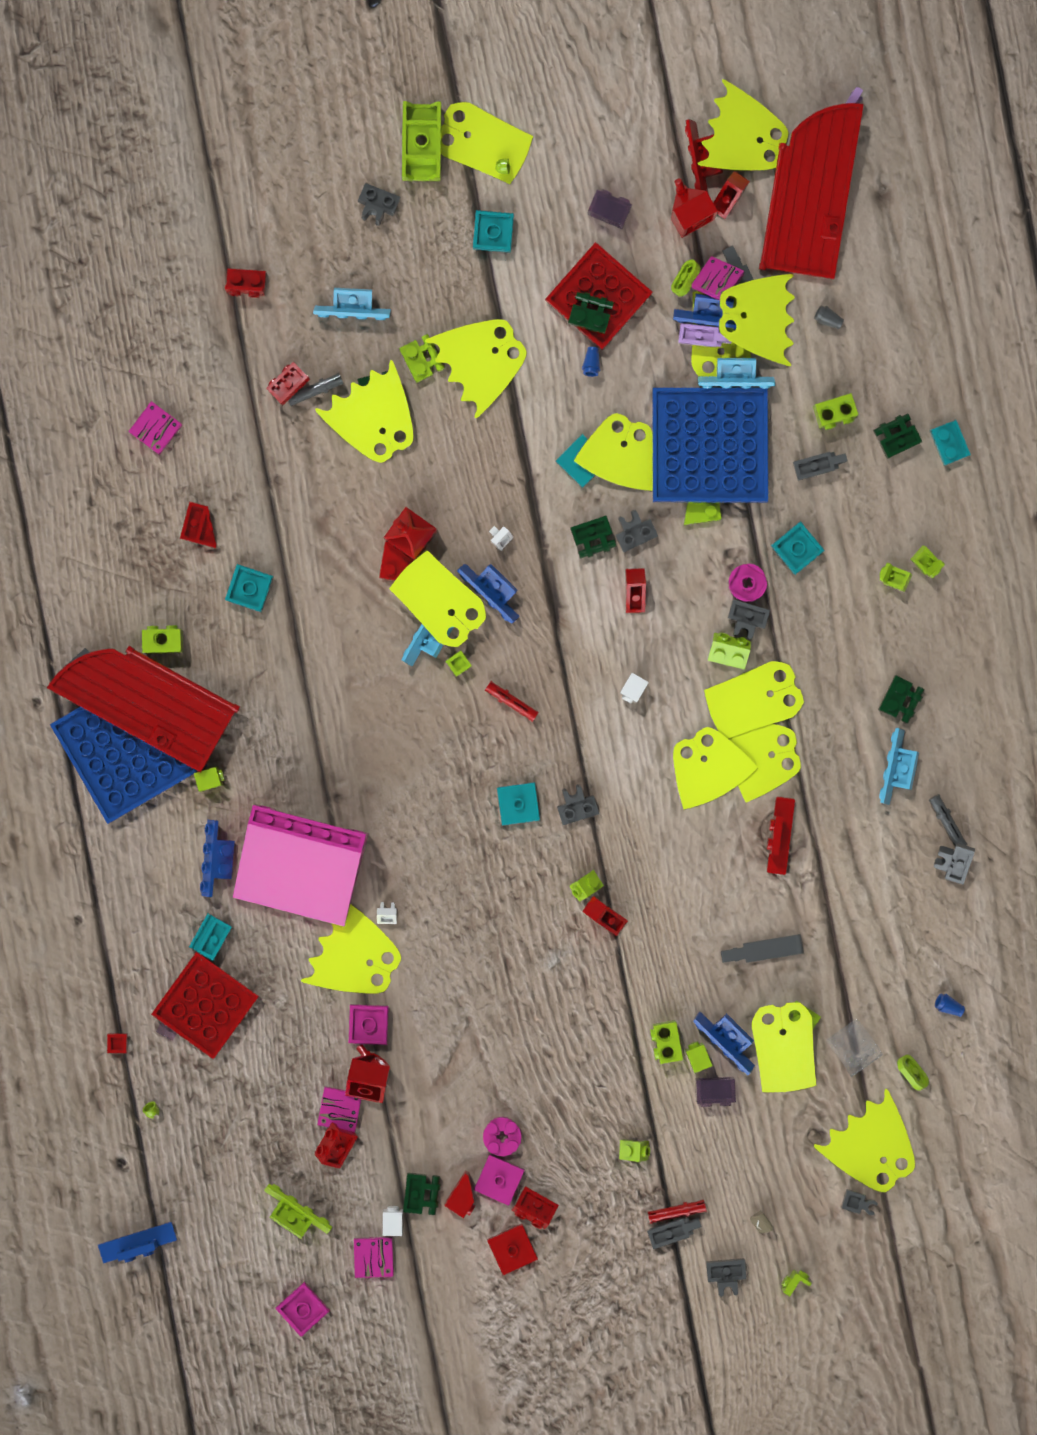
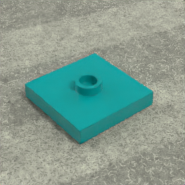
M476 210L473 250L511 253L514 213Z
M583 434L555 461L582 488L595 476L574 461L588 440Z
M801 521L771 545L772 549L794 575L825 551Z
M237 564L225 600L262 613L274 576Z
M535 782L497 788L502 826L540 821Z

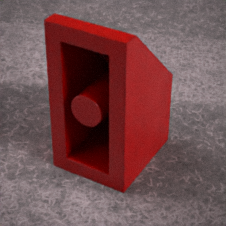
M735 171L727 179L713 202L718 210L717 214L724 219L727 218L750 183L749 180Z
M645 568L625 570L626 613L645 612Z
M594 896L582 911L616 936H618L628 922L627 919Z
M466 1170L444 1204L445 1207L462 1218L466 1214L470 1216L475 1208V1205H473L474 1194L470 1175Z

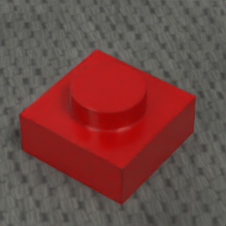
M108 1033L107 1053H128V1033Z

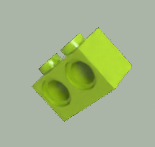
M852 393L817 403L813 406L819 429L825 427V430L835 428L836 424L843 422L844 425L854 422V418L858 416ZM841 406L849 407L850 413L847 415L843 414L840 410ZM822 412H830L832 415L831 420H825Z
M672 1020L653 1024L650 1034L652 1041H656L657 1048H653L655 1060L659 1059L660 1064L683 1060L676 1021ZM662 1028L669 1029V1035L666 1038L659 1036V1031ZM666 1047L673 1049V1053L669 1057L662 1054L663 1049Z

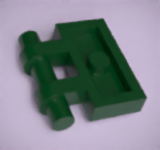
M577 292L575 299L582 301L581 306L573 304L568 324L605 334L610 314L603 313L604 308L612 309L614 302L608 301L605 297L591 296L587 292ZM587 304L598 305V311L587 308Z
M908 413L895 417V420L889 423L884 422L873 430L876 437L881 434L885 437V439L879 441V444L887 459L922 443L915 425L907 428L905 424L911 420ZM899 427L901 431L892 435L890 430Z
M607 515L570 527L575 545L583 544L585 548L578 551L580 559L584 557L590 558L593 557V554L602 551L605 553L610 551L611 548L617 547L615 540L607 542L605 537L612 534ZM600 538L601 544L593 547L590 546V541Z
M895 675L878 710L894 718L901 712L904 714L901 721L908 724L910 718H913L915 715L914 710L918 702L922 701V694L925 689L918 686L914 693L910 691L913 683ZM906 697H909L911 701L908 707L905 708L902 705Z
M407 1173L403 1212L422 1214L423 1207H429L428 1214L436 1215V1208L439 1207V1201H437L438 1191L441 1189V1184H439L440 1176L433 1175L432 1183L426 1182V1174ZM425 1189L431 1190L430 1200H424Z

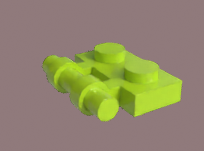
M428 334L421 337L424 344L420 347L415 340L399 348L416 383L432 376L433 373L430 368L436 366L438 372L445 369L443 363L435 361L438 356L435 349L436 345L425 342L426 339L430 338ZM427 350L432 358L428 362L423 355V352Z

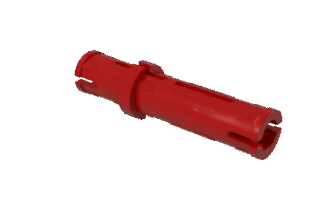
M490 681L484 690L499 699L498 702L505 703L516 712L531 720V722L534 721L539 713L510 694L508 689L504 690L493 683V681Z
M700 1200L691 1203L683 1202L682 1205L648 1211L650 1224L683 1216L687 1218L692 1214L707 1212L705 1201Z

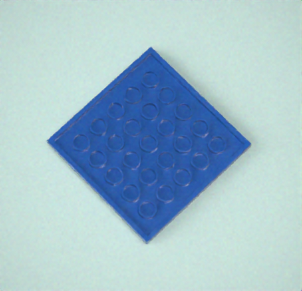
M653 388V502L768 503V389Z
M82 707L50 724L107 824L198 772Z

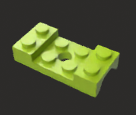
M403 101L402 181H441V101L432 104H413ZM419 136L427 138V142L424 145H419L416 142Z

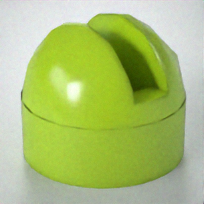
M500 159L496 162L495 169L498 173L509 174V159Z
M151 1101L143 1107L142 1111L148 1118L153 1119L156 1114L159 1115L160 1109L156 1102Z

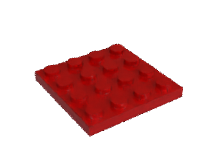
M595 242L546 297L545 301L568 321L573 304L578 306L582 304V301L575 299L577 292H587L591 296L605 297L608 301L614 302L612 309L604 308L603 313L610 314L605 334L575 326L596 346L603 350L653 292ZM587 304V308L598 311V305Z
M196 952L151 1015L214 1059L256 1002L259 995L205 956Z

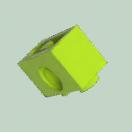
M168 625L166 629H159V626H147V630H142V653H183V630L178 629V625ZM161 634L167 636V642L163 645L158 642V637Z

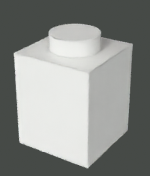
M631 673L620 692L623 695L622 699L630 704L633 701L637 703L649 682Z
M388 1206L387 1209L383 1210V1236H402L403 1209H399L398 1206Z

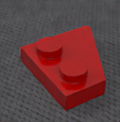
M189 501L180 539L216 548L208 506Z
M385 541L379 578L395 581L414 560Z

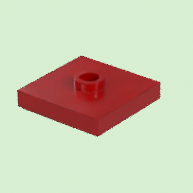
M522 1223L487 1239L502 1275L538 1260Z

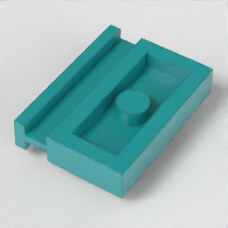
M957 420L930 430L944 466L971 455Z
M207 913L189 948L214 960L233 926Z

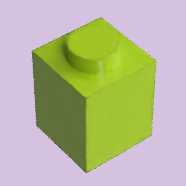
M218 767L204 770L201 773H194L199 792L222 786V781H225L224 773Z
M696 1041L688 1045L685 1051L694 1073L712 1067L703 1042L699 1044Z

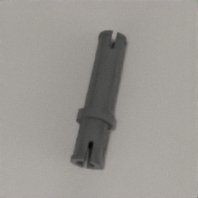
M337 373L324 380L323 378L319 379V382L299 390L289 399L290 406L292 407L323 392L328 393V390L341 384L343 385L340 374Z
M940 794L930 798L929 802L937 813V819H940L955 847L957 843L968 845L950 815V809L946 808Z

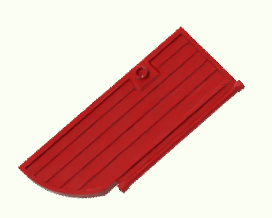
M838 104L815 112L792 131L789 146L786 143H779L778 160L759 270L766 271V269L835 279L864 104Z
M128 646L126 655L115 649H103L85 654L67 664L47 686V689L200 773L232 717L240 709L239 705L227 701L136 651L131 646Z

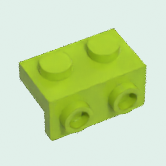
M714 633L708 661L745 670L751 650V641L743 637H732L726 633Z

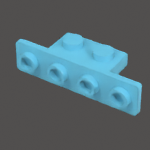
M334 288L333 306L316 305L313 314L323 318L335 315L338 318L355 316L357 319L375 317L376 320H386V318H390L391 309L372 308L371 289Z
M717 358V376H698V385L703 388L721 386L728 389L732 388V386H740L741 388L748 389L751 386H759L760 388L768 389L771 386H775L774 377H756V358Z
M421 624L418 631L414 634L409 647L404 651L402 661L413 666L421 651L437 658L443 644L439 643ZM450 627L447 630L448 637L454 627Z
M896 728L891 736L892 748L888 752V767L883 774L885 782L879 794L880 803L890 805L893 787L912 790L919 752L901 749L905 730Z

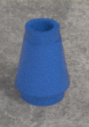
M587 348L582 366L584 375L595 377L601 371L599 348Z
M939 994L935 1001V1008L940 1012L961 1017L965 1011V1007L948 994Z

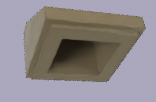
M760 1210L750 1218L759 1233L763 1234L774 1230L773 1225L763 1211Z

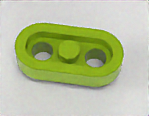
M688 260L682 265L671 285L672 292L679 297L686 295L690 291L692 283L700 273L701 267L695 260Z
M906 1054L898 1059L899 1071L914 1089L920 1091L929 1085L928 1076L911 1055Z

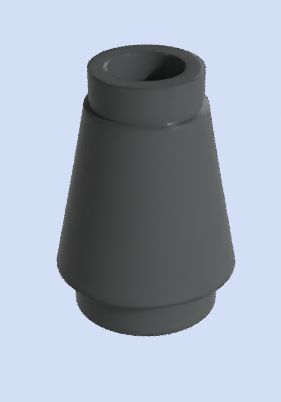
M821 305L814 316L817 323L840 329L844 322V319L828 306L824 307Z

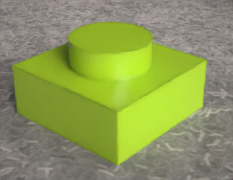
M461 650L445 661L456 677L472 667Z

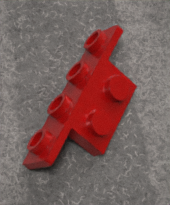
M688 119L686 120L685 133L689 138L690 145H688V151L692 156L693 162L691 169L696 179L694 187L697 190L708 192L706 178L723 173V169L700 166L698 162L704 161L709 157V151L703 146L702 141L711 139L714 134L699 138L696 122Z
M776 797L773 819H770L769 831H772L771 838L767 840V850H769L768 873L786 874L795 799Z

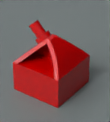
M678 178L674 181L676 196L671 220L681 238L714 221L718 210L707 191L687 188L683 184L682 179Z
M405 507L383 538L409 558L415 560L422 554L438 530L412 510Z
M361 1044L356 1048L361 1056L352 1058L345 1096L383 1103L390 1066L383 1058L367 1051L364 1045Z

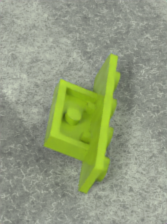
M268 1184L264 1191L280 1201L269 1218L301 1239L311 1223L326 1234L332 1229L327 1219L319 1218L313 1214L314 1211L311 1208L300 1205L295 1197L284 1194L279 1186Z

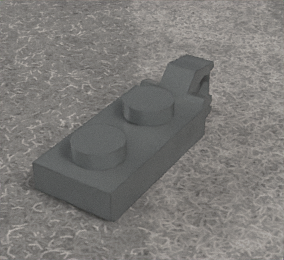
M827 452L794 461L793 466L797 480L800 481L839 469L838 464L845 463L848 460L846 453L836 456L835 452Z
M688 1217L647 1229V1233L653 1249L689 1238L690 1235L694 1234V1229L702 1226L699 1218L689 1220Z

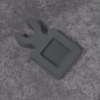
M846 1189L841 1208L858 1214L864 1209L867 1214L874 1215V1211L869 1210L868 1207L871 1204L877 1205L878 1203L873 1199L865 1201V1194Z

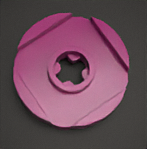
M754 564L740 565L729 576V591L737 600L742 602H753L759 599L767 588V581L763 570ZM743 579H752V587L748 586L745 588L742 582Z
M496 1117L485 1127L483 1141L490 1153L497 1156H507L518 1149L521 1143V1130L512 1119ZM501 1131L508 1135V1138H505L503 1142L497 1139V1135H500Z

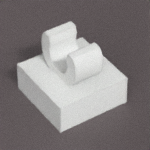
M495 526L489 531L493 536L491 539L492 543L500 551L513 538V535L504 526L500 531Z
M381 902L380 908H377V924H397V908H395L393 902H391V908H384V902Z

